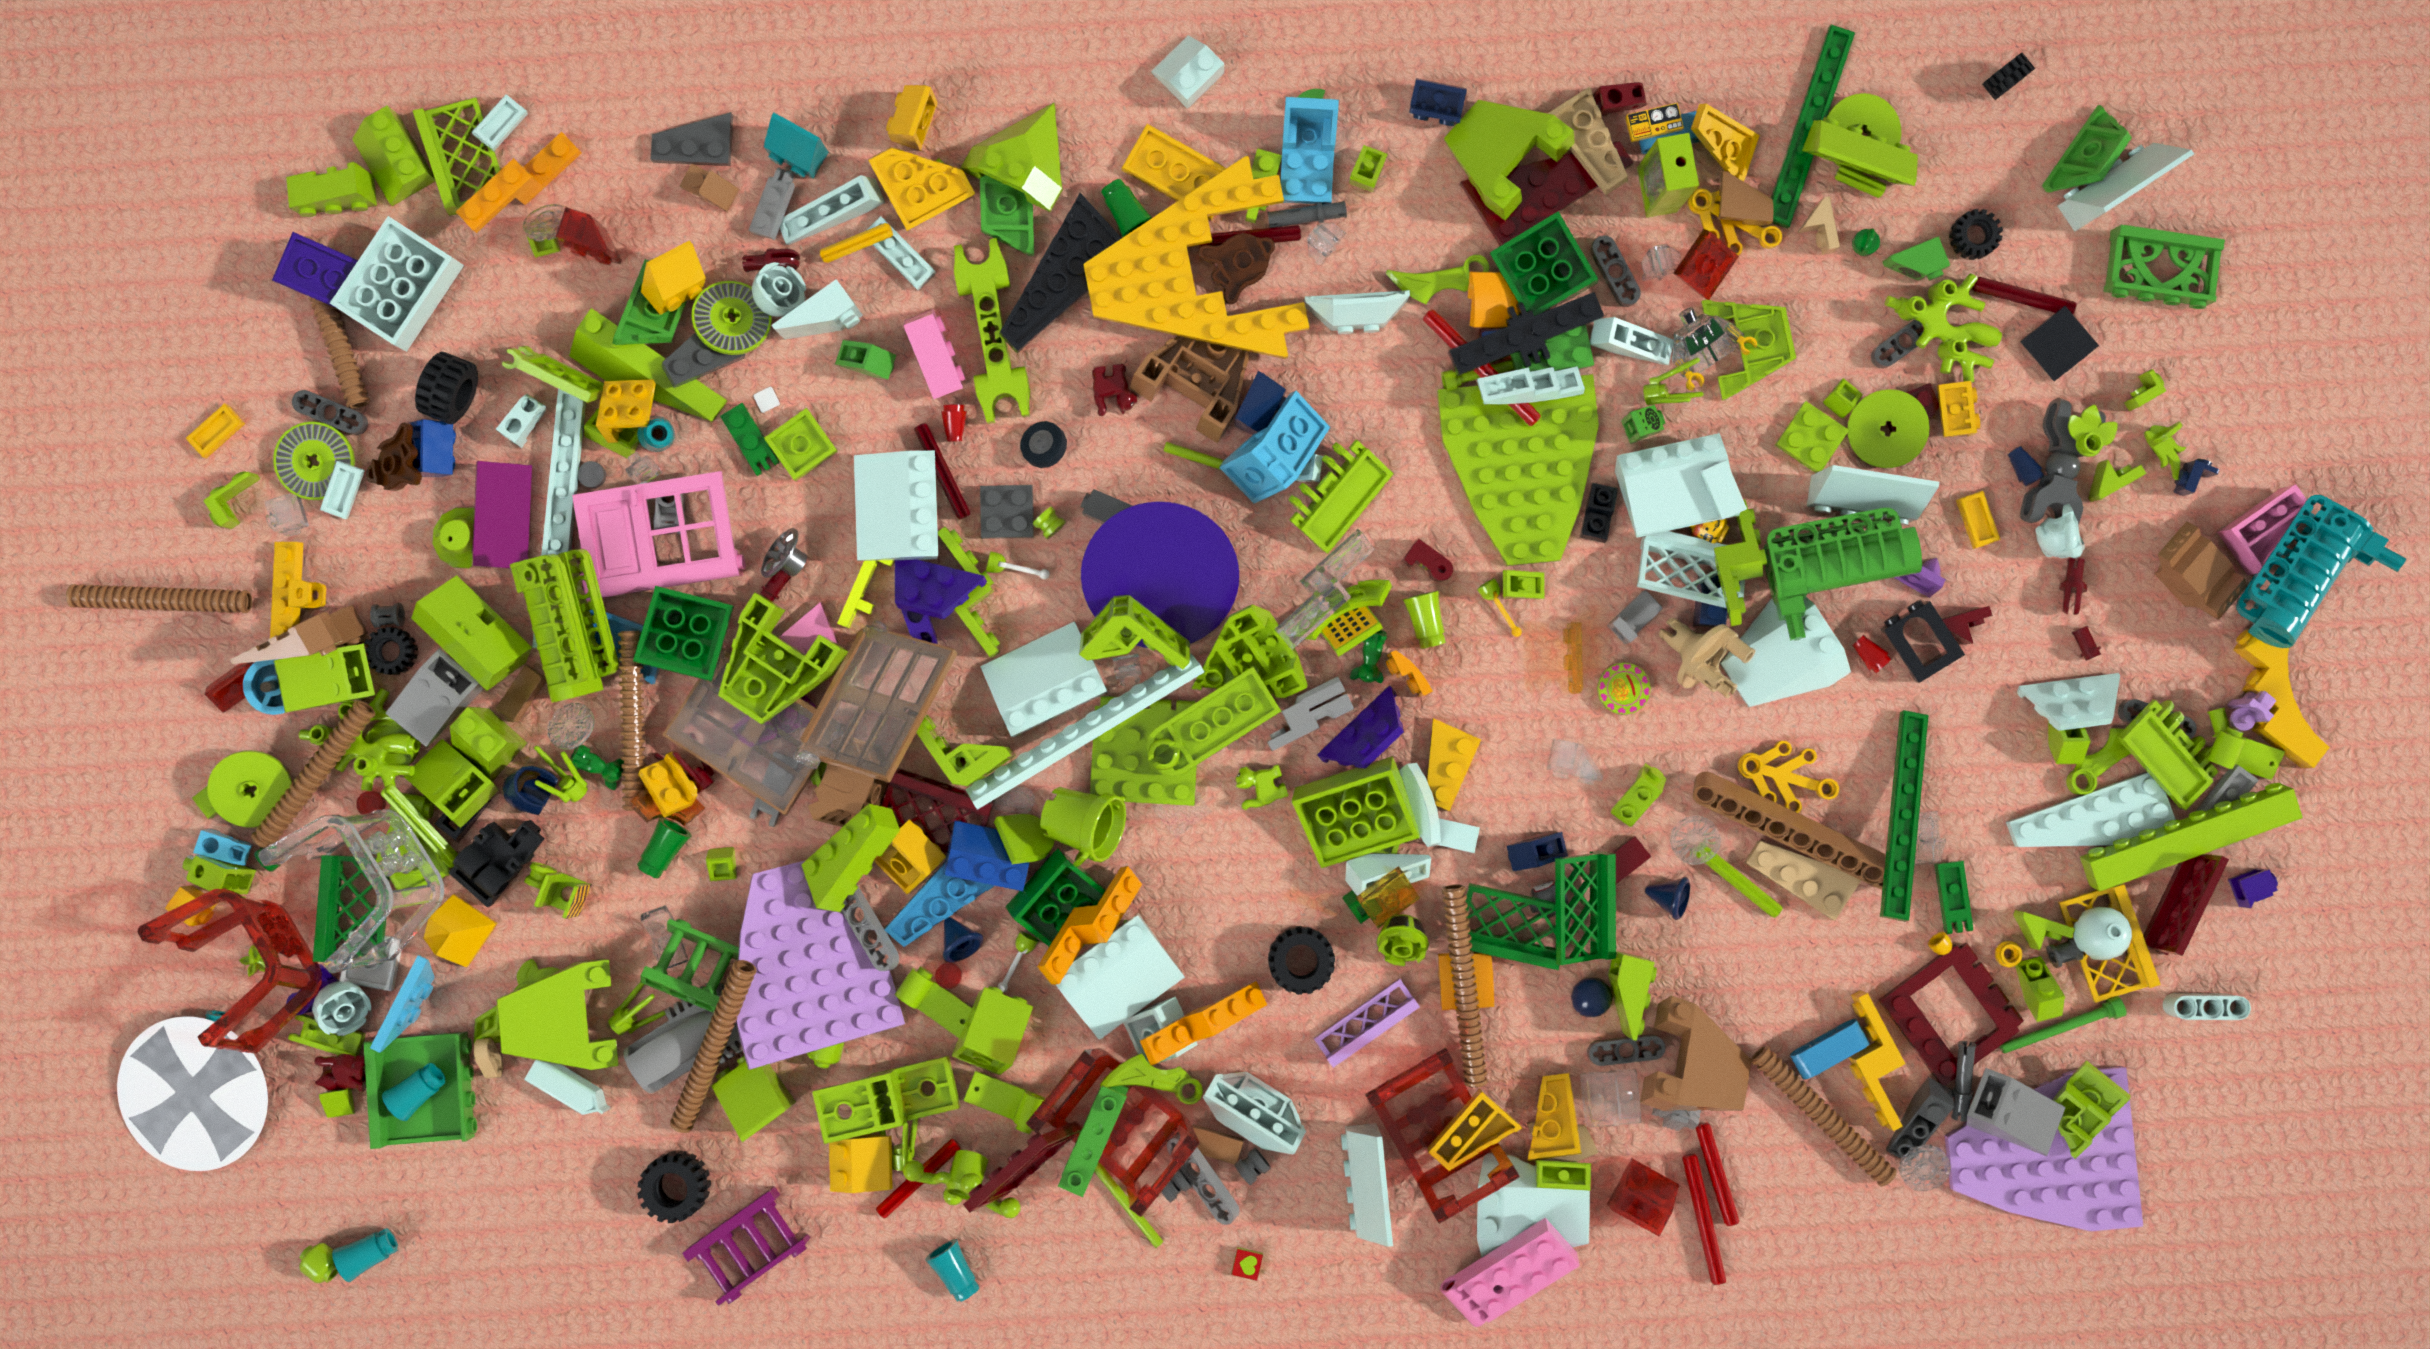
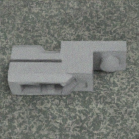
M1338 676L1297 696L1293 706L1281 711L1290 731L1286 732L1282 728L1270 734L1272 740L1267 743L1271 751L1320 728L1317 720L1325 716L1334 719L1354 709L1348 695L1345 694L1311 712L1309 711L1310 708L1345 691Z

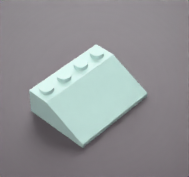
M2152 143L2146 148L2141 144L2128 153L2130 158L2125 162L2118 159L2102 181L2086 184L2087 187L2081 191L2078 187L2074 188L2063 196L2065 201L2057 207L2075 232L2194 155V152L2191 149L2159 143Z
M388 216L330 304L391 344L407 352L464 265Z
M1720 433L1617 455L1615 474L1636 538L1720 520L1700 471L1727 460L1730 467ZM1740 512L1730 517L1739 516Z
M935 450L854 455L857 561L937 559L938 531Z
M1832 465L1811 475L1807 506L1815 507L1814 511L1819 513H1830L1831 510L1840 511L1841 516L1879 508H1892L1898 513L1901 525L1907 526L1908 522L1918 520L1939 488L1940 482ZM1883 514L1882 519H1891L1893 521L1892 518H1887L1886 514Z
M1075 621L980 666L1011 737L1020 735L1108 693L1094 661H1087L1079 655L1081 633Z
M1137 913L1115 929L1107 943H1096L1077 957L1060 984H1056V986L1100 1040L1185 976L1139 913Z
M1376 1123L1345 1126L1346 1134H1341L1342 1150H1347L1348 1160L1343 1161L1345 1177L1350 1176L1351 1187H1346L1347 1202L1353 1203L1354 1212L1349 1214L1350 1230H1355L1357 1238L1387 1247L1393 1246L1382 1135Z

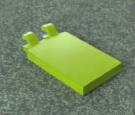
M529 346L507 349L506 352L513 355L514 362L503 361L502 365L505 368H518L587 403L601 399L604 383L545 354H538Z

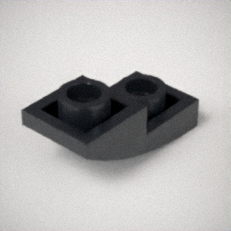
M1592 483L1580 538L1606 543L1611 517L1615 509L1618 488Z

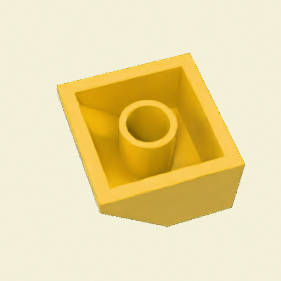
M905 85L903 92L897 94L895 100V107L897 108L894 117H889L886 131H888L891 141L921 151L938 104L930 86Z
M690 240L646 262L641 293L660 315L667 311L672 312L678 309L682 303L689 299L695 300L703 291L706 277Z
M909 819L900 828V831L882 856H876L874 862L908 894L946 856L942 853L940 847L932 843L923 834L922 829Z
M866 1134L829 1143L830 1192L861 1193L893 1189L892 1135Z

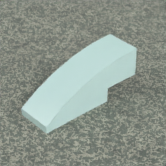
M1406 764L1399 772L1404 782L1420 837L1427 847L1436 846L1441 843L1438 811L1432 791L1418 764Z

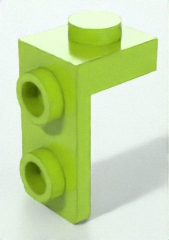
M248 471L240 472L232 477L230 483L225 486H219L210 492V496L203 501L211 512L209 517L214 524L233 529L240 524L227 501L259 481L260 477L258 474Z
M1645 763L1639 770L1634 784L1612 807L1611 814L1629 827H1632L1663 792L1667 778L1664 777L1659 769L1650 767Z

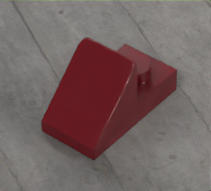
M1985 606L1943 618L1942 620L1955 640L1967 645L1973 644L1969 628L1984 624V618L1993 615L1990 606Z

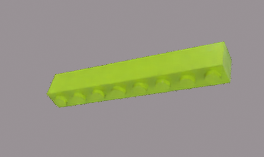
M2272 783L2265 786V790L2244 793L2239 796L2240 799L2231 802H2219L2214 805V808L2207 811L2199 810L2192 812L2185 819L2167 821L2163 824V827L2142 830L2138 833V836L2130 839L2121 838L2115 840L2113 845L2105 848L2096 847L2090 849L2088 854L2080 856L2088 884L2100 892L2302 819L2295 791L2293 788L2281 783Z

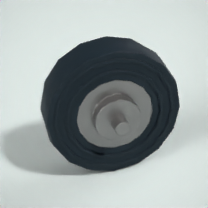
M1048 421L1037 422L1031 425L1024 432L1020 442V450L1023 457L1032 466L1038 468H1047L1058 463L1067 449V439L1064 432L1056 424Z

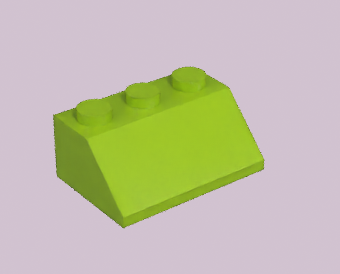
M386 105L364 118L352 140L391 206L396 205L436 181L433 172L398 113Z

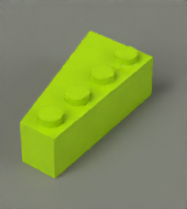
M873 804L866 805L801 864L816 908L841 912L845 906L843 902L846 897L855 893L858 889L857 882L863 874L868 875L873 868L872 864L876 856H882L900 831L891 808Z

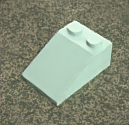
M836 279L772 324V327L786 340L842 331L845 328L851 329L860 322L859 318L863 314Z

